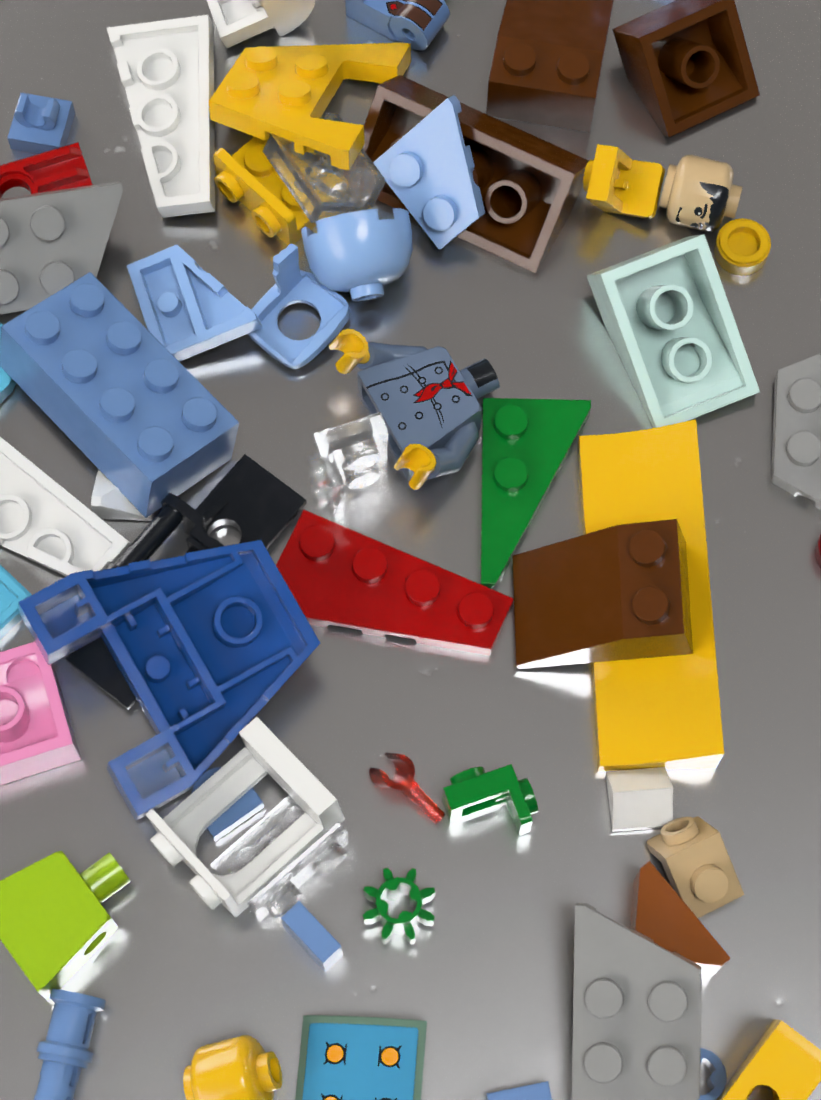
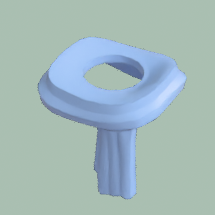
M289 244L286 249L273 256L272 274L276 283L251 309L259 318L263 328L248 333V335L266 353L288 368L299 369L314 359L339 334L346 325L351 310L347 301L340 294L320 284L313 273L300 270L298 247L294 244ZM295 303H304L314 307L321 319L319 329L310 338L304 340H292L284 336L278 327V318L283 309Z

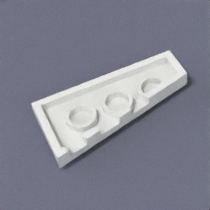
M209 15L108 27L107 32L115 51L121 82L125 87L130 105V114L138 133L144 164L155 203L161 216L165 218L215 212V165L213 154L215 153L214 121L210 120L209 100L214 94V26Z
M0 437V546L64 576L87 570H93V572L100 571L108 561L115 563L131 543Z

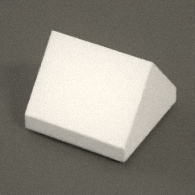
M666 767L606 772L612 832L662 828L673 820V785Z

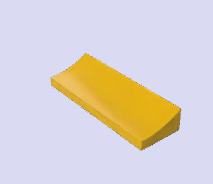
M696 419L639 431L579 436L577 445L583 535L615 525L677 519L686 541L693 654L591 663L598 772L666 767V770L716 768L724 755Z

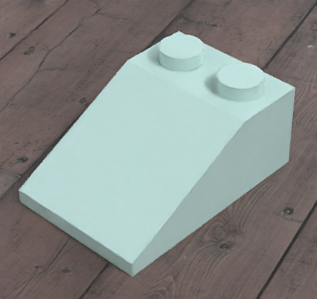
M705 234L687 236L587 275L604 326L653 428L686 422L760 393Z

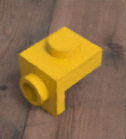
M597 144L594 160L590 159L584 171L583 188L587 192L586 199L603 212L652 219L656 215L665 169L659 163L632 160L619 147Z

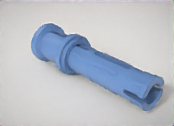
M51 989L50 999L55 1004L46 1040L38 1043L36 1051L39 1053L38 1059L43 1060L34 1100H73L81 1069H87L88 1063H92L94 1054L89 1050L97 1012L105 1009L106 1000L81 993Z

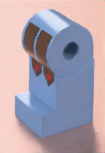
M345 0L346 16L396 43H411L412 49L420 51L427 49L450 16L449 8L444 0Z

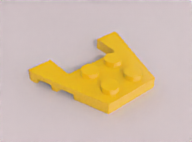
M411 43L245 47L209 100L210 120L262 140L270 138V133L294 142V151L304 155L305 152L314 153L316 150L330 155L331 166L350 170L364 146V125L320 118L343 80L353 79L383 83L398 75L403 76L411 63Z

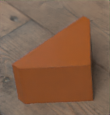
M651 861L642 866L634 879L630 928L653 939L654 943L668 951L676 952L702 966V974L714 975L731 959L730 956Z

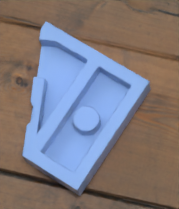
M455 95L442 102L372 163L439 250L485 214L480 188L473 179L475 166L470 145L465 146L458 113L462 112L460 101Z
M177 244L126 265L148 331L179 362L263 328L259 318L248 306L245 307L227 291L223 284L210 273L204 271Z

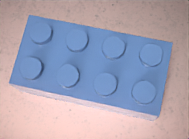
M91 272L1 326L0 367L91 462L118 487L120 492L145 518L163 507L161 501L168 493L179 496L231 460L239 427L238 420Z

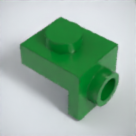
M512 764L485 773L484 767L481 766L464 770L451 777V785L443 788L442 803L450 823L506 804L516 832L520 836L530 832L533 822L531 814L538 812L537 801L530 782L527 778L518 780Z

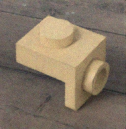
M699 816L693 818L681 817L672 820L661 828L660 834L647 840L646 843L651 854L662 862L671 887L697 918L744 896L720 832Z

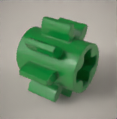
M386 867L383 869L384 883L380 886L379 890L372 886H365L363 889L364 896L369 901L376 903V908L370 909L362 915L364 924H373L379 921L383 927L381 939L384 944L391 939L394 933L404 934L406 940L412 945L415 943L414 928L419 922L426 926L434 925L435 916L431 912L422 909V904L430 902L435 897V889L425 888L419 890L415 884L416 869L414 868L407 873L406 878H394L392 872ZM400 894L409 896V908L414 912L402 911L398 919L390 917L389 904L385 900L396 901Z

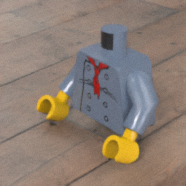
M354 329L342 330L329 345L330 350H340L344 353L336 362V369L342 374L350 373L356 366L363 369L357 372L358 396L397 461L394 469H401L409 482L408 485L413 490H419L427 479L456 473L461 470L479 439L478 431L481 429L482 409L477 399L500 387L498 377L490 362L484 358L459 370L444 347L437 346L427 349L424 346L367 342L365 337Z

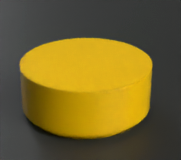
M744 218L729 221L720 229L714 246L716 261L725 271L738 276L754 274L767 261L771 249V239L767 230L756 221Z

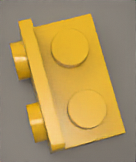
M253 137L233 155H230L223 148H220L213 154L216 171L214 181L220 192L232 203H236L239 200L251 211L254 222L262 232L269 237L277 235L287 245L296 244L302 238L301 229L306 226L312 230L316 226L315 221L326 218L337 208L336 196L271 137L267 140Z

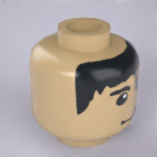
M686 155L682 157L677 166L669 164L659 207L667 209V219L674 225L704 232H714L721 226L724 217L735 218L742 186L732 184L734 172L729 164L695 155Z

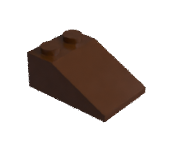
M507 0L497 35L488 81L486 114L497 118L590 132L614 0Z
M677 519L615 525L512 556L516 666L518 669L693 654L686 541Z

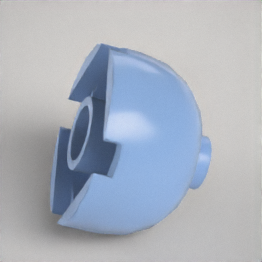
M392 208L394 219L379 220L378 209H367L315 221L317 233H314L306 226L303 227L301 234L310 271L320 284L330 290L350 292L352 301H366L384 296L383 286L398 280L409 265L413 250L409 212L401 208Z

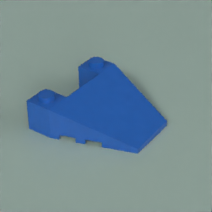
M262 540L185 553L184 556L150 561L149 559L132 562L128 566L93 572V570L72 573L18 602L19 614L48 665L101 637L155 731L156 736L116 757L107 764V771L135 821L144 817L152 808L156 810L188 792L239 735L238 732L251 722L320 645L319 639Z

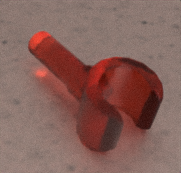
M385 752L387 758L393 761L395 765V775L390 780L384 771L371 767L369 775L372 782L378 787L400 790L406 798L409 797L436 825L446 814L419 787L420 785L414 780L415 767L412 760L402 754Z

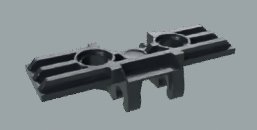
M244 454L196 509L176 495L168 493L161 501L164 508L115 563L108 561L101 570L128 566L132 562L149 560L180 523L183 524L185 533L189 535L186 539L188 545L186 553L224 546L215 538L210 537L211 532L221 525L236 527L242 534L239 543L262 540L264 546L268 549L307 504V501ZM101 637L68 654L65 658L70 665L129 710L137 701Z

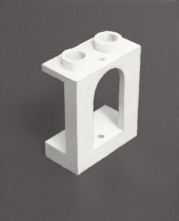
M258 717L254 718L238 732L245 747L166 817L162 819L153 808L145 814L157 831L149 840L173 867L183 860L196 875L188 883L212 910L222 903L235 918L345 820L338 800ZM269 774L305 813L244 868L234 874H212L197 858L196 848L200 836L207 827Z

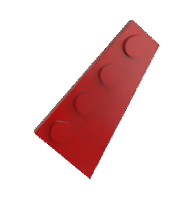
M303 510L276 564L310 625L328 628V625L362 630V634L383 638H385V635L415 639L418 644L487 656L491 655L514 602L512 597L306 510Z

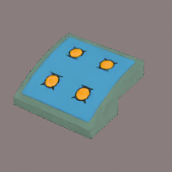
M304 1015L295 1100H421L427 1021L361 1016Z

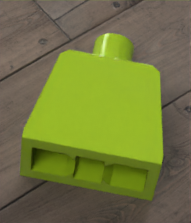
M58 851L0 880V940L37 992L46 1000L50 999L51 989L60 990L118 928L101 903L131 881L110 852L80 874L63 851Z

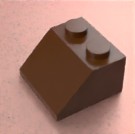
M675 0L612 29L628 81L663 135L668 138L760 95L734 0Z

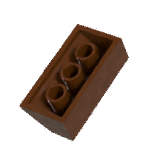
M401 75L379 84L364 124V146L351 169L348 170L344 185L393 208H401L408 211L372 163L449 97ZM460 102L462 112L458 113L465 146L470 145L475 166L473 179L480 188L485 214L457 237L533 273H537L574 208L583 185L584 171L589 160Z

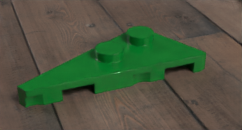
M483 398L481 585L492 589L504 575L517 545L550 490V485L567 459L568 452L581 427L585 425L589 418L591 400Z

